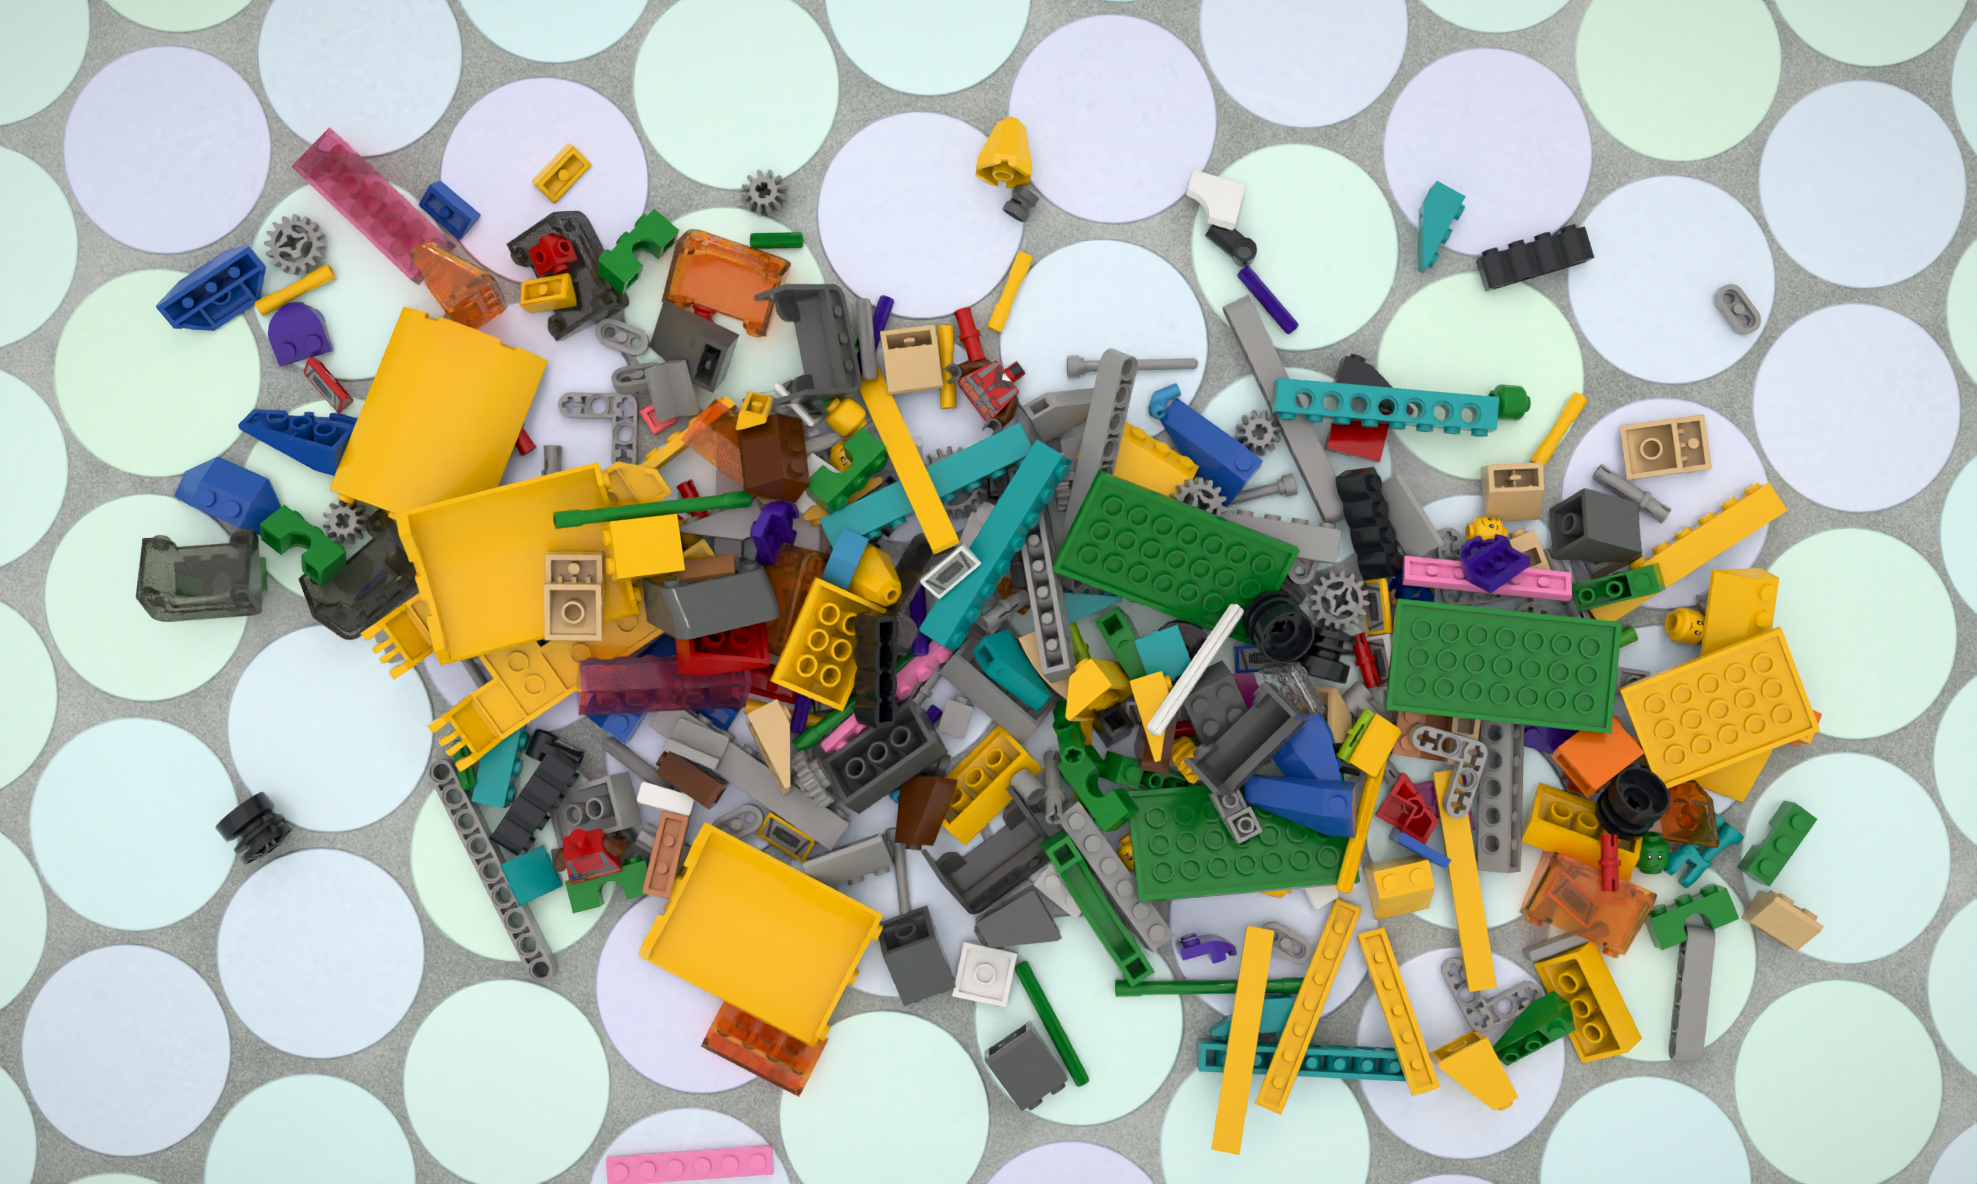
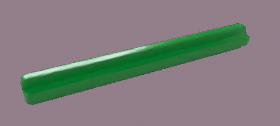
M1027 961L1017 964L1015 972L1077 1087L1087 1084L1089 1077Z

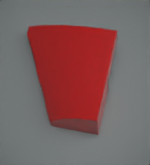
M1383 412L1382 414H1383V415H1389L1390 413H1389V412ZM1351 421L1350 425H1338L1333 422L1329 428L1324 450L1379 463L1389 424L1378 423V427H1363L1359 421Z
M1404 772L1399 775L1375 813V816L1400 829L1401 832L1424 845L1439 822L1408 775Z

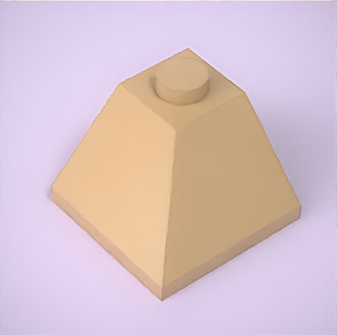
M1288 686V698L1306 715L1319 709L1333 733L1335 743H1344L1348 736L1347 731L1349 728L1352 729V714L1337 688Z

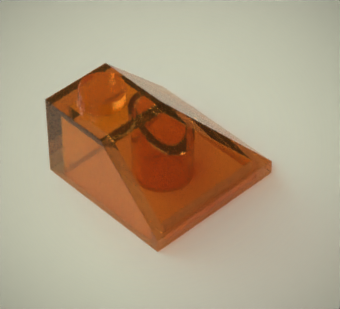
M1689 780L1668 788L1670 805L1660 818L1663 838L1671 842L1718 848L1719 839L1713 799L1696 780Z

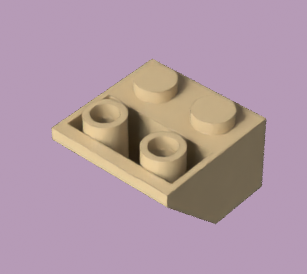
M935 324L880 331L888 395L943 388Z
M1543 462L1496 464L1481 467L1483 517H1496L1501 521L1540 519L1545 491Z
M1758 890L1741 917L1785 947L1798 951L1824 928L1822 924L1816 921L1817 915L1805 908L1801 909L1793 905L1794 901L1782 893L1777 894L1772 890L1768 893Z

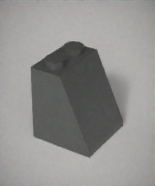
M1583 488L1550 508L1553 559L1624 563L1642 553L1638 503Z
M1033 884L977 916L976 925L974 926V932L981 944L987 942L989 948L1053 942L1062 939L1060 930Z
M927 905L879 923V925L883 926L878 937L882 955L904 1006L917 1003L922 999L944 993L956 987L949 962Z
M1028 1021L985 1051L986 1064L1021 1111L1026 1108L1029 1110L1036 1108L1043 1102L1042 1097L1050 1092L1054 1095L1066 1086L1064 1083L1068 1080L1066 1073L1031 1021Z

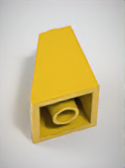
M677 514L611 521L604 525L605 529L601 531L603 546H607L609 558H606L605 565L607 574L611 575L612 581L671 576L685 570Z
M1415 854L1363 866L1375 920L1429 909L1435 888L1429 860Z
M1472 1030L1428 1053L1433 1063L1492 1110H1505L1513 1105V1100L1519 1098L1488 1038L1479 1031Z

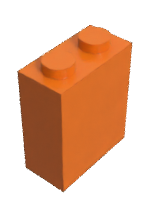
M1613 715L1611 734L1579 731L1560 745L1551 757L1587 798H1590L1611 782L1622 770L1637 762L1645 752L1642 750L1639 741L1635 737L1630 736L1623 728L1621 721Z

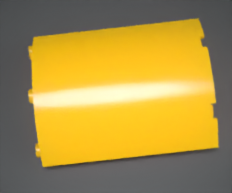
M403 307L329 490L339 494L338 500L351 505L354 504V501H358L389 512L387 517L396 520L395 513L497 488L548 360L520 347L513 348L504 343L499 345L501 339L442 317H439L438 320L430 318L426 312Z
M599 462L395 513L399 537L409 562H413L417 573L415 580L421 600H425L428 615L431 616L426 619L433 650L441 666L545 639V554L548 551H604L605 560L609 558L607 546H603L601 531L605 529L604 525L608 522L584 524L579 527L555 529L553 523V512L612 507L607 489L612 488L607 471H601ZM605 565L604 623L640 614L638 603L643 602L639 586L633 587L632 579L612 581L611 575L607 574Z
M705 822L691 846L683 864L685 867L681 875L675 881L671 900L668 899L663 908L666 913L664 915L658 914L640 947L638 957L814 1048L818 1039L821 1041L825 1040L831 1026L827 1025V1022L847 983L850 985L854 984L860 972L855 968L870 940L877 941L883 929V926L879 925L883 914Z

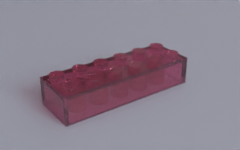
M330 127L291 166L417 285H420L456 247L449 238Z
M677 654L669 657L646 655L641 658L618 656L613 659L601 660L591 657L579 660L576 682L578 715L745 707L752 685L751 671L743 670L707 676L681 674L678 671Z

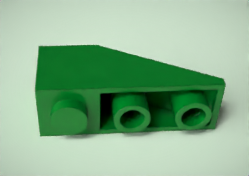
M1659 563L1572 585V592L1578 612L1666 590Z
M1117 606L1096 619L1095 622L1106 643L1130 680L1147 676L1134 640L1141 637L1129 615Z
M1108 750L1104 759L1108 767L1099 775V777L1137 790L1187 787L1189 784L1180 773L1168 770L1166 775L1140 770L1137 759Z
M1555 991L1530 1003L1492 1047L1498 1059L1508 1066L1575 1031L1570 1003Z

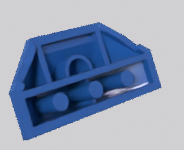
M249 245L224 251L178 281L160 300L156 308L174 329L186 328L215 331L253 306L255 301L260 299L266 266Z
M215 457L185 471L174 497L189 506L260 536V523L281 507L270 479L221 457Z

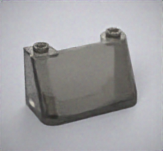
M577 210L552 212L506 244L511 252L512 260L517 265L525 268L531 267L536 278L553 276L554 273L539 276L528 250L540 243V237L549 233H555V236L562 235L564 239L571 242L578 259L568 265L570 269L564 273H569L576 296V306L553 310L555 314L548 318V331L555 341H563L629 306L627 293L620 294L597 274L599 267L598 259L605 250L589 219L584 213Z
M381 509L375 511L366 520L365 527L372 539L346 561V568L322 587L305 573L298 578L312 617L345 640H354L362 636L361 632L383 618L418 587L415 580L417 573L413 562H409L399 537L398 526Z
M239 529L230 535V543L178 547L175 542L164 535L142 538L135 598L151 618L161 622L242 617L260 614L262 612L263 596L259 539L254 530Z
M924 533L917 534L911 540L895 567L901 582L902 594L896 603L886 607L881 606L887 609L885 614L894 615L896 618L898 630L895 642L908 650L912 649V643L917 636L918 628L916 623L905 615L904 612L921 585L920 578L956 548L952 546L934 555Z

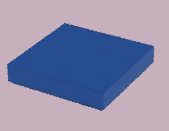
M1392 828L1388 836L1389 839L1444 869L1448 867L1451 861L1446 856Z

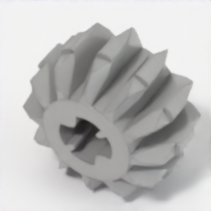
M759 169L756 172L758 178L754 179L752 175L747 176L751 185L742 184V189L748 193L743 194L741 197L745 202L750 201L746 206L749 211L756 208L757 216H761L764 209H766L768 216H772V207H775L778 211L782 210L778 201L787 202V196L781 193L786 192L788 188L785 184H780L783 180L780 175L773 178V171L768 170L766 176L763 177L762 171ZM763 188H768L770 192L769 196L765 195L766 198H761L759 194L760 190L764 191Z
M1252 410L1250 414L1251 419L1246 415L1241 417L1245 425L1237 424L1235 426L1236 430L1243 432V434L1236 435L1235 440L1244 439L1245 442L1242 445L1245 447L1249 445L1250 451L1254 454L1258 448L1260 456H1265V447L1271 452L1275 450V446L1271 441H1281V437L1273 434L1281 431V426L1272 427L1271 424L1277 418L1273 416L1267 421V411L1263 410L1260 418H1258L1256 410ZM1257 426L1260 427L1259 431L1261 429L1264 431V435L1261 436L1260 440H1257V436H1252V432Z
M339 500L338 505L335 503L329 504L332 513H323L325 518H329V522L322 524L323 528L330 529L327 536L329 538L336 537V542L343 544L346 540L347 544L353 545L355 538L363 540L364 535L361 530H370L369 526L364 525V521L371 519L370 515H362L366 507L364 505L357 506V501H354L353 505ZM345 516L350 517L348 520L349 527L343 526L345 524L343 519Z

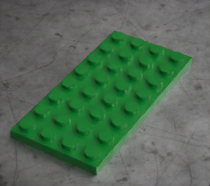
M1098 470L1052 563V571L1212 631L1231 604H1238L1245 612L1247 605L1256 596L1267 591H1279L1300 550L1297 546ZM1242 616L1229 637L1250 645L1252 640L1245 633Z
M1396 599L1385 710L1611 734L1622 622Z
M1340 773L1342 781H1345L1344 773ZM1244 784V785L1239 789V791H1240V793H1241V795H1242V797H1243V799H1244V801H1245V784ZM1206 785L1127 792L1140 810L1128 820L1138 903L1337 885L1349 837L1325 835L1246 803L1247 807L1251 806L1263 832L1237 844L1208 795L1212 791ZM1357 870L1354 884L1360 882L1359 870Z

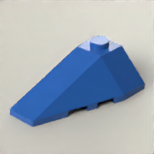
M1178 398L1166 409L1165 416L1159 419L1182 455L1190 458L1199 466L1195 474L1196 477L1203 478L1204 482L1212 480V488L1221 487V491L1218 494L1219 497L1227 498L1222 502L1224 507L1228 508L1262 466L1263 461Z
M253 409L238 424V427L243 432L315 471L335 476L358 418L340 413H330L329 417H315L314 412H304V416L288 415L287 411Z
M665 634L662 635L599 687L584 709L583 714L600 728L624 743L630 742L678 665L676 641Z
M1315 710L1307 714L1309 717L1308 722L1272 759L1286 777L1342 781L1339 768H1342L1340 759H1336L1332 744L1335 743L1333 733L1320 710Z
M1254 774L1245 783L1246 803L1325 835L1356 837L1357 782Z

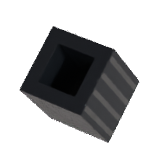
M1117 703L1097 715L1092 727L1108 749L1129 736L1134 724L1120 703Z

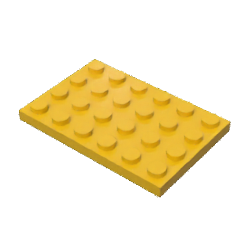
M1779 626L1618 688L1642 750L1645 752L1644 757L1651 772L1656 774L1665 783L1667 789L1820 731L1784 633Z

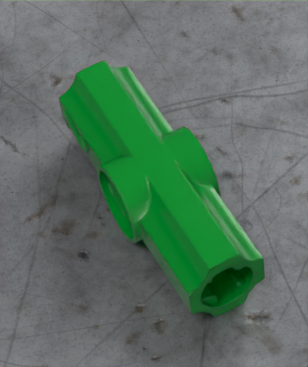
M1064 699L1056 702V707L1053 709L1054 722L1052 727L1057 735L1062 762L1074 767L1082 764V760L1086 756L1084 746L1086 738L1082 732L1080 721H1068L1065 717L1067 700Z

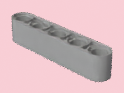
M1684 925L1688 940L1679 943L1669 1038V1057L1671 1060L1700 1063L1704 1053L1715 948V931L1712 928Z

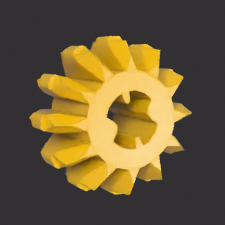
M1181 736L1173 741L1170 760L1185 779L1194 784L1201 779L1189 768L1184 760L1187 757L1194 758L1193 753L1197 747L1190 738Z

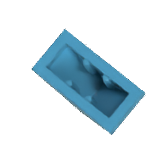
M843 528L821 579L847 590L869 539Z

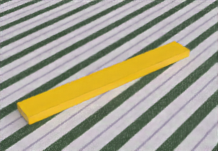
M877 367V379L864 380L861 374L862 384L860 393L935 555L959 544L960 541L893 396L888 395L887 383L881 370Z
M1449 769L1432 772L1445 856L1451 859L1447 869L1467 990L1474 992L1497 988L1469 815L1467 814L1462 818H1454L1447 814L1442 807V800L1453 770ZM1461 773L1458 781L1460 785L1464 786ZM1455 788V791L1459 793V795L1460 793L1465 795V792L1459 790L1458 788ZM1458 800L1457 802L1451 803V807H1453L1454 810L1456 807L1460 808L1462 805V803Z
M1339 898L1334 900L1255 1100V1105L1282 1115L1362 908Z
M1246 926L1211 1150L1240 1155L1275 932L1273 930Z

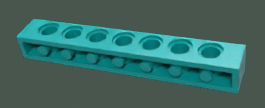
M1277 378L1274 381L1272 414H1278L1281 420H1295V416L1306 417L1307 422L1322 423L1324 418L1334 419V424L1350 425L1351 421H1359L1363 427H1378V423L1389 424V429L1405 430V426H1416V431L1433 432V428L1444 429L1443 433L1458 435L1460 430L1471 431V436L1488 437V433L1497 430L1499 397ZM1298 394H1303L1308 398L1309 404L1307 408H1301L1296 404V396ZM1325 397H1332L1335 400V410L1330 411L1324 407L1323 400ZM1353 399H1358L1363 403V411L1361 413H1356L1352 410L1351 401ZM1381 401H1385L1390 405L1391 412L1389 415L1380 413L1378 406ZM1408 404H1414L1417 407L1418 415L1416 418H1412L1407 414L1406 407ZM1436 406L1444 409V420H1439L1435 417L1434 408ZM1464 408L1472 412L1473 418L1470 423L1462 419L1461 412Z
M1198 1038L1197 1067L1200 1072L1223 1073L1228 1040ZM1257 1041L1252 1074L1266 1075L1278 1042ZM1309 1043L1297 1076L1406 1082L1396 1050L1393 1047Z

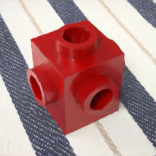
M555 233L546 234L539 238V244L528 250L539 276L554 273V275L564 273L570 269L568 265L578 259L567 234L555 236Z

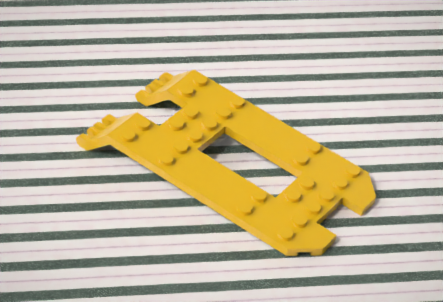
M617 461L602 471H607L612 488L607 489L612 507L659 502L672 493L655 468ZM704 538L683 551L684 560L716 556ZM677 573L671 576L651 577L649 579L657 583H663L665 578L679 577ZM643 578L632 579L633 587L639 586L643 602L638 603L640 614L604 623L602 641L550 640L542 646L538 641L478 656L493 679L464 697L447 712L427 725L431 733H436L449 721L453 725L455 730L439 739V744L442 747L459 735L462 739L445 751L448 756L454 755L465 745L471 750L468 756H464L456 762L455 766L460 772L479 760L503 739L664 632L647 622ZM420 593L360 633L367 641L377 635L376 633L382 629L387 633L389 638L373 647L372 651L375 654L392 643L395 644L396 647L379 658L382 664L393 659V656L399 652L405 658V662L401 665L398 664L389 671L393 680L409 671L434 652L426 619L431 616L428 615L425 600H421Z

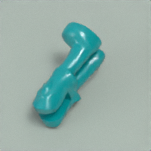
M1704 804L1698 810V815L1701 819L1698 828L1688 840L1684 841L1678 850L1670 853L1669 866L1663 869L1664 872L1671 876L1684 863L1688 864L1689 867L1678 880V883L1684 888H1688L1695 883L1706 869L1713 865L1711 861L1722 850L1731 844L1737 845L1744 839L1742 834ZM1719 828L1716 837L1700 854L1697 849Z

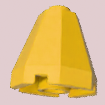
M1006 117L1004 120L997 122L977 159L975 176L992 186H998V181L1007 182L1005 188L1014 189L1016 185L1027 186L1030 184L1032 161L1025 125L1016 118Z
M867 543L846 591L876 605L886 607L896 603L902 594V589L890 555L884 550Z

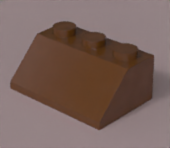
M775 413L768 415L767 421L764 424L738 430L744 492L796 503L810 484L802 419Z

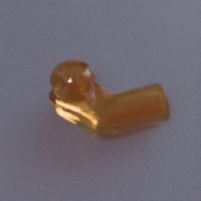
M1004 577L1001 583L997 584V591L1002 599H1006L1013 594L1011 592L1014 589L1012 580ZM1030 604L1022 607L1017 612L1020 615H1024L1028 611Z

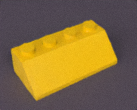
M1125 421L1113 475L1168 497L1170 494H1177L1178 491L1175 486L1177 484L1185 486L1184 480L1193 479L1199 466L1190 458L1170 449L1166 443L1157 441L1147 435L1143 429L1134 427Z
M1762 568L1711 570L1700 656L1771 630L1779 577Z
M1085 658L1074 667L1076 671L1069 678L1065 717L1068 721L1094 722L1097 715L1117 703L1121 704L1133 694L1129 683L1131 680L1118 661L1093 658L1090 660Z
M998 725L945 777L958 781L942 825L966 846L1013 799L1006 789L1010 786L1012 777L1023 769H1029L1036 777L1044 768L1011 734Z
M1539 782L1524 822L1521 842L1601 871V866H1598V860H1601L1600 835L1609 833L1600 825L1595 815V802ZM1643 836L1633 841L1618 839V860H1621V866H1618L1620 878L1627 880L1637 864Z
M1594 940L1545 957L1534 963L1547 993L1555 991L1570 1003L1576 1030L1568 1035L1582 1063L1628 1053L1642 1039Z

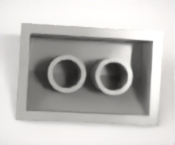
M1401 473L1394 474L1382 481L1381 494L1389 506L1388 520L1395 529V546L1402 555V558L1404 559V556L1421 557L1444 544L1441 536Z
M883 831L832 849L831 851L829 850L806 858L802 865L806 875L838 890L837 884L848 881L849 885H853L863 881V875L874 872V875L878 876L891 871L889 866L894 865V859Z

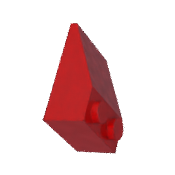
M765 622L694 639L675 638L678 671L681 674L707 676L764 668L770 665Z

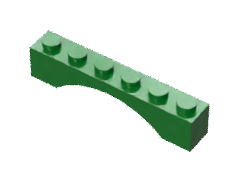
M1061 829L1038 844L1124 980L1131 987H1134L1153 974L1155 971L1104 896L1070 837Z

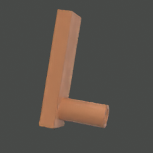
M662 811L643 886V894L671 900L690 818L688 816Z

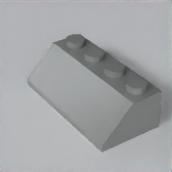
M971 634L939 673L1017 741L1023 744L1056 706V702H1059L1062 697L1044 682L1052 697L1039 711H1035L986 675L972 654V651L981 641Z

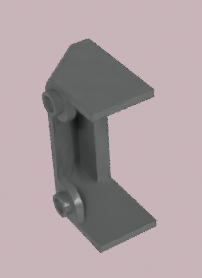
M784 284L754 295L755 301H775L776 312L779 317L785 322H794L804 375L795 377L792 382L793 394L774 399L775 405L809 403L849 395L860 390L862 380L844 292L838 285Z
M739 557L740 566L736 568V574L688 584L681 581L679 577L665 578L663 583H657L649 578L642 579L647 622L677 639H694L775 620L780 617V609L764 566L756 560H750L746 557Z
M1264 681L1253 694L1255 697L1254 705L1215 743L1209 745L1203 743L1194 751V758L1187 757L1184 760L1189 768L1214 794L1227 796L1234 794L1308 722L1309 717L1274 684Z
M1011 785L1006 789L1015 803L1010 804L1003 814V821L1006 826L970 853L962 857L958 852H947L936 861L926 849L921 851L940 882L969 914H978L984 911L1049 862L1038 845L1049 838V835Z

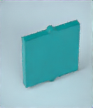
M1177 624L1160 631L1155 629L1152 634L1134 640L1147 675L1162 671L1163 676L1169 675L1170 680L1175 681L1176 677L1182 675L1191 662Z
M543 845L500 865L508 882L507 888L512 890L519 907L562 886Z

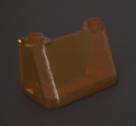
M689 229L676 241L661 302L666 300L684 309L691 307L693 304L716 310L717 313L743 321L742 326L746 329L747 334L754 337H766L776 312L775 301H755L754 295L784 285L791 263L782 257L706 231Z
M421 242L409 254L413 263L425 277L424 283L451 321L477 330L500 315L508 307L501 288L491 272L433 242Z
M783 543L773 566L764 564V569L780 609L779 618L765 622L769 654L781 657L815 577L822 578L831 554Z
M1543 851L1519 913L1526 915L1525 921L1541 927L1542 923L1551 924L1594 942L1603 948V954L1618 959L1619 955L1625 956L1651 911L1657 894L1619 878V892L1601 891L1600 869L1558 852Z

